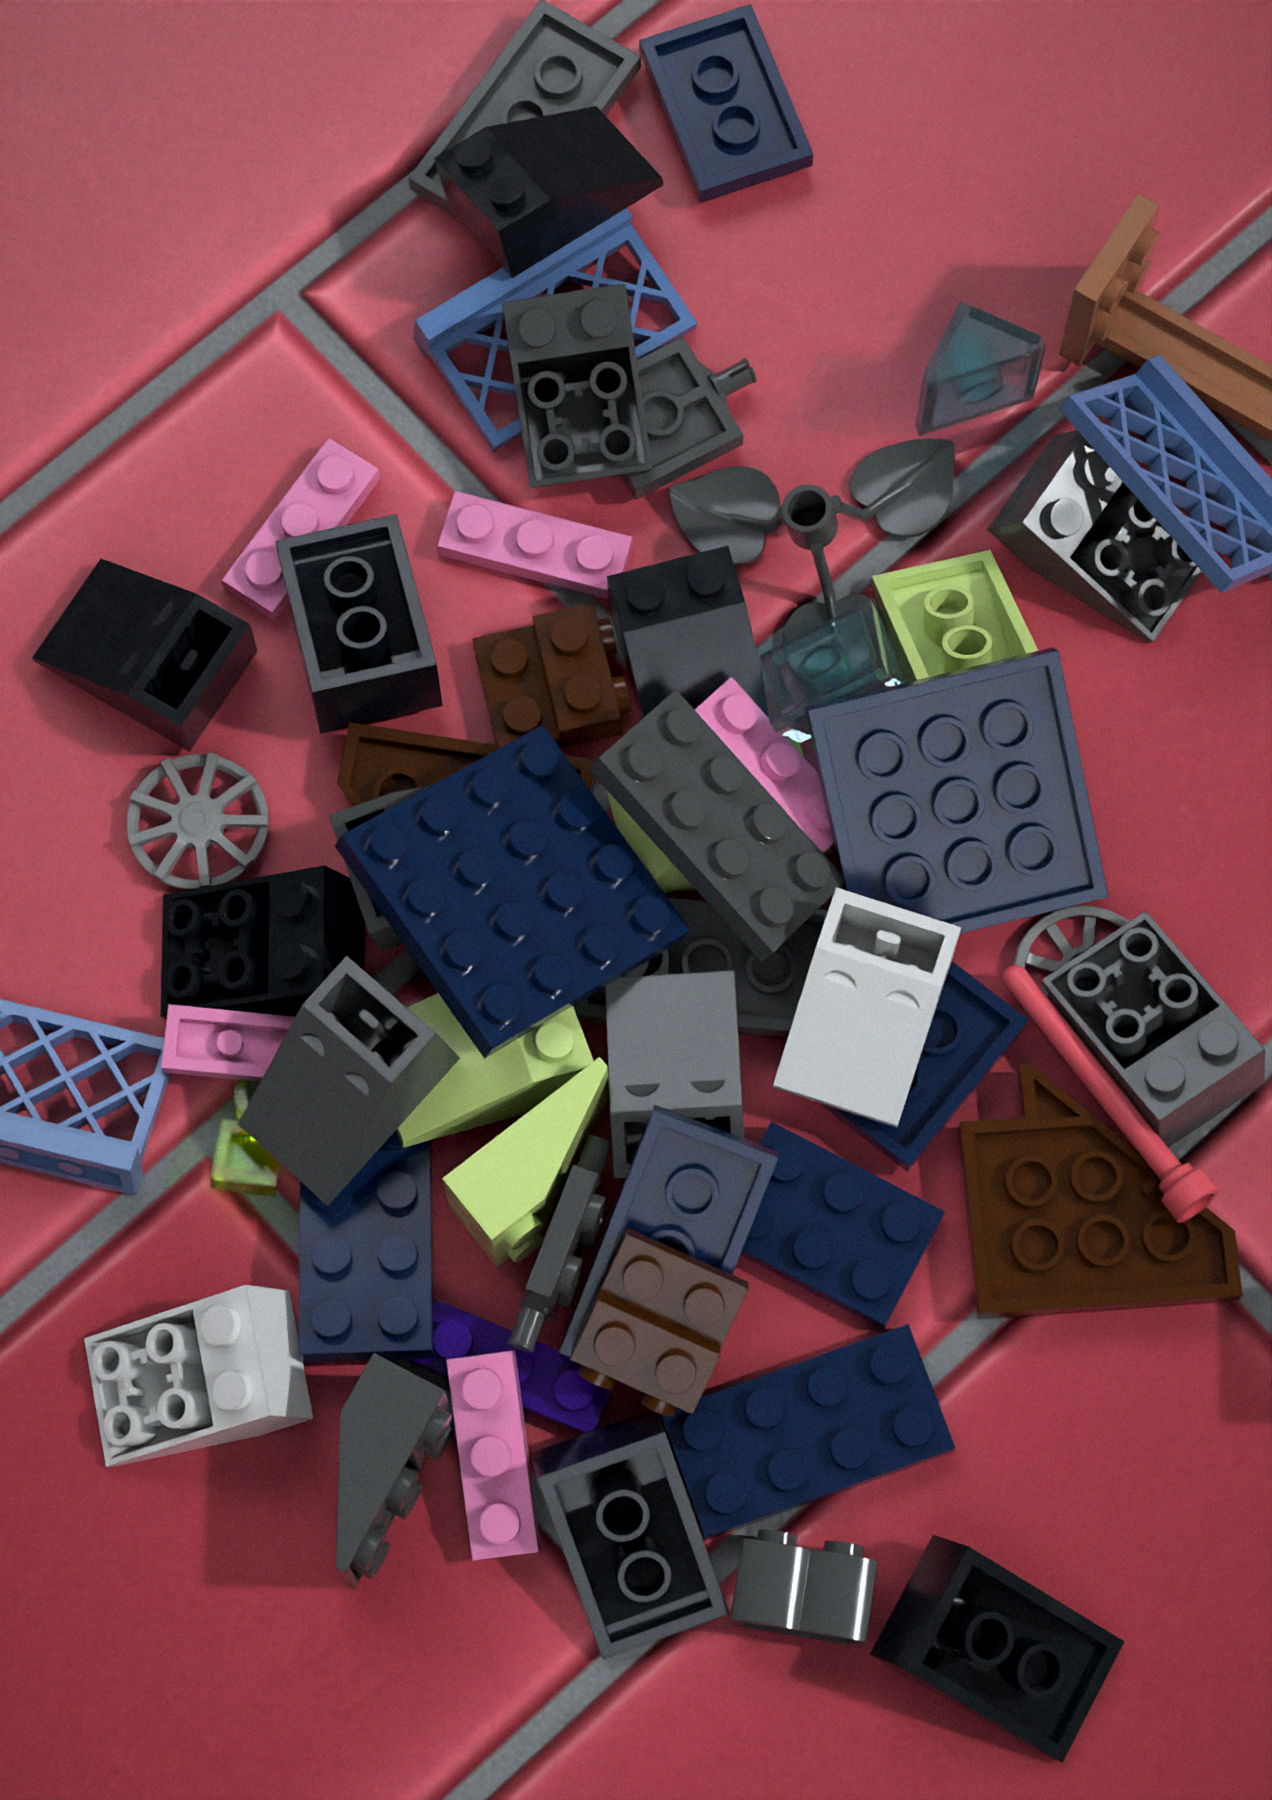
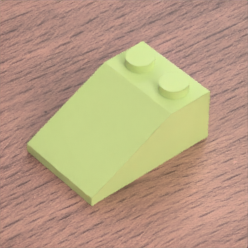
M991 550L872 576V587L878 607L884 617L887 639L901 684L1038 651Z
M439 993L407 1007L435 1031L460 1059L397 1128L396 1131L402 1148L526 1114L590 1065L594 1060L574 1007L568 1008L485 1059Z
M600 1057L442 1178L449 1208L497 1267L509 1257L514 1263L522 1261L544 1241L545 1237L541 1232L549 1227L572 1166L577 1165L586 1143L587 1135H593L610 1099L608 1066Z

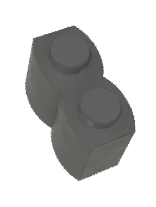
M767 1529L758 1530L757 1540L743 1539L729 1621L730 1625L862 1647L865 1644L877 1561L863 1558L864 1547L841 1541H824L823 1551L810 1550L798 1547V1536L794 1534Z

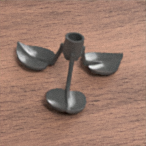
M915 439L886 446L868 455L855 468L849 482L852 497L857 503L865 507L864 509L843 503L837 495L830 498L825 490L815 485H801L794 488L787 494L781 507L779 493L771 479L760 470L744 466L718 469L694 480L673 484L669 489L670 500L679 527L691 545L699 553L728 545L734 566L746 565L756 561L765 549L766 533L779 534L785 526L792 541L797 546L811 550L825 603H807L794 611L783 630V650L791 668L802 679L836 698H844L855 694L863 688L877 671L885 652L887 629L879 607L870 597L864 594H851L836 601L823 549L833 541L837 534L838 520L836 514L839 513L863 522L876 516L880 528L885 533L894 537H916L929 532L943 520L951 504L955 446L950 440Z

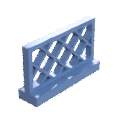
M628 208L516 277L511 278L501 268L415 320L414 341L426 358L430 356L493 452L522 435L520 418L497 431L484 411L488 391L516 397L514 384L491 379L497 350L510 353L508 340L500 339L504 321L502 302L539 297L545 294L552 295L554 289L565 282H572L592 288L625 284L627 295L633 296L630 311L633 339L644 341L635 347L637 360L696 329V320L632 226L633 216ZM627 246L640 266L636 285L601 277L605 258ZM597 263L595 275L582 273ZM645 275L655 289L643 286ZM640 298L664 303L677 322L661 332L634 327ZM496 325L493 337L481 334ZM465 343L490 348L484 378L458 372L447 354ZM468 386L481 389L479 402Z
M1161 355L1147 359L1136 374L1070 395L1064 401L1059 410L1220 593H1224L1266 574L1272 580V479ZM1094 414L1109 420L1110 426L1100 422ZM1128 430L1144 436L1146 443L1130 436ZM1135 460L1150 466V472L1141 468ZM1168 475L1185 482L1186 488L1169 481ZM1176 506L1190 511L1191 518L1183 515ZM1209 521L1225 527L1227 534L1210 527ZM1215 551L1231 558L1232 569Z
M0 999V1029L16 1022L30 1026L37 1038V1041L6 1057L0 1049V1075H6L18 1098L0 1106V1163L136 1196L143 1175L142 1161L171 1073H162L161 1070L164 1038ZM42 1029L53 1031V1033L46 1036ZM74 1037L91 1040L99 1056L67 1072L53 1048ZM104 1044H108V1045H112V1046H116V1047H114V1048H112V1049H110V1050H107V1048L105 1047ZM135 1052L158 1056L159 1059L154 1074L130 1087L116 1065V1062ZM46 1053L59 1076L26 1093L13 1069ZM107 1067L121 1091L88 1108L75 1083ZM67 1089L80 1113L59 1124L43 1121L34 1105ZM147 1093V1096H146V1099H145V1102H144V1105H143V1108H142L141 1105L139 1104L137 1098H139V1097H141V1096H143L144 1094ZM128 1103L138 1119L132 1141L105 1136L96 1120ZM26 1110L29 1117L18 1115V1113ZM88 1125L92 1132L80 1130V1128Z

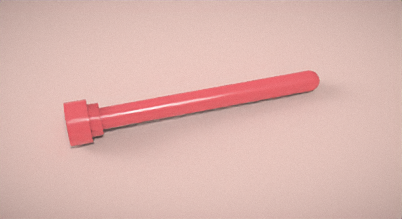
M1019 965L1008 967L1003 973L1005 986L1159 1177L1161 1183L1158 1188L1164 1194L1161 1202L1178 1223L1185 1222L1206 1208L1217 1197L1220 1190L1203 1169L1195 1171L1190 1163L1183 1165L1180 1163L1028 972Z

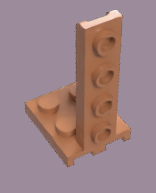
M1137 194L1074 289L1059 355L1080 366L1096 343L1138 368H1141L1147 359L1161 355L1206 406L1272 443V366L1138 291L1152 266V261L1148 258L1159 240L1160 233L1153 229L1159 205Z

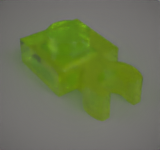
M241 1079L234 1090V1109L239 1120L249 1104L248 1081ZM221 1119L210 1176L211 1188L276 1197L281 1163L238 1125L239 1121Z

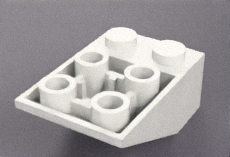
M836 887L814 951L773 1088L897 1128L956 950L961 927Z
M243 1285L84 1338L106 1467H115L252 1438L313 1419L304 1366L299 1357V1339L290 1292L288 1290Z

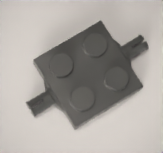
M681 337L637 360L653 470L621 475L636 500L743 445V433L728 411L726 396L757 381L752 366L749 367L747 359L744 358L740 362L714 375L710 369L697 360L684 337Z
M587 1135L578 1163L572 1166L525 1287L526 1298L520 1300L519 1306L521 1310L511 1336L507 1341V1344L515 1349L533 1354L534 1346L544 1321L548 1320L554 1323L560 1306L571 1309L575 1302L584 1276V1272L580 1271L583 1259L579 1258L584 1245L595 1248L607 1217V1211H604L606 1197L601 1196L599 1193L601 1185L599 1179L610 1149H612V1143L603 1138Z

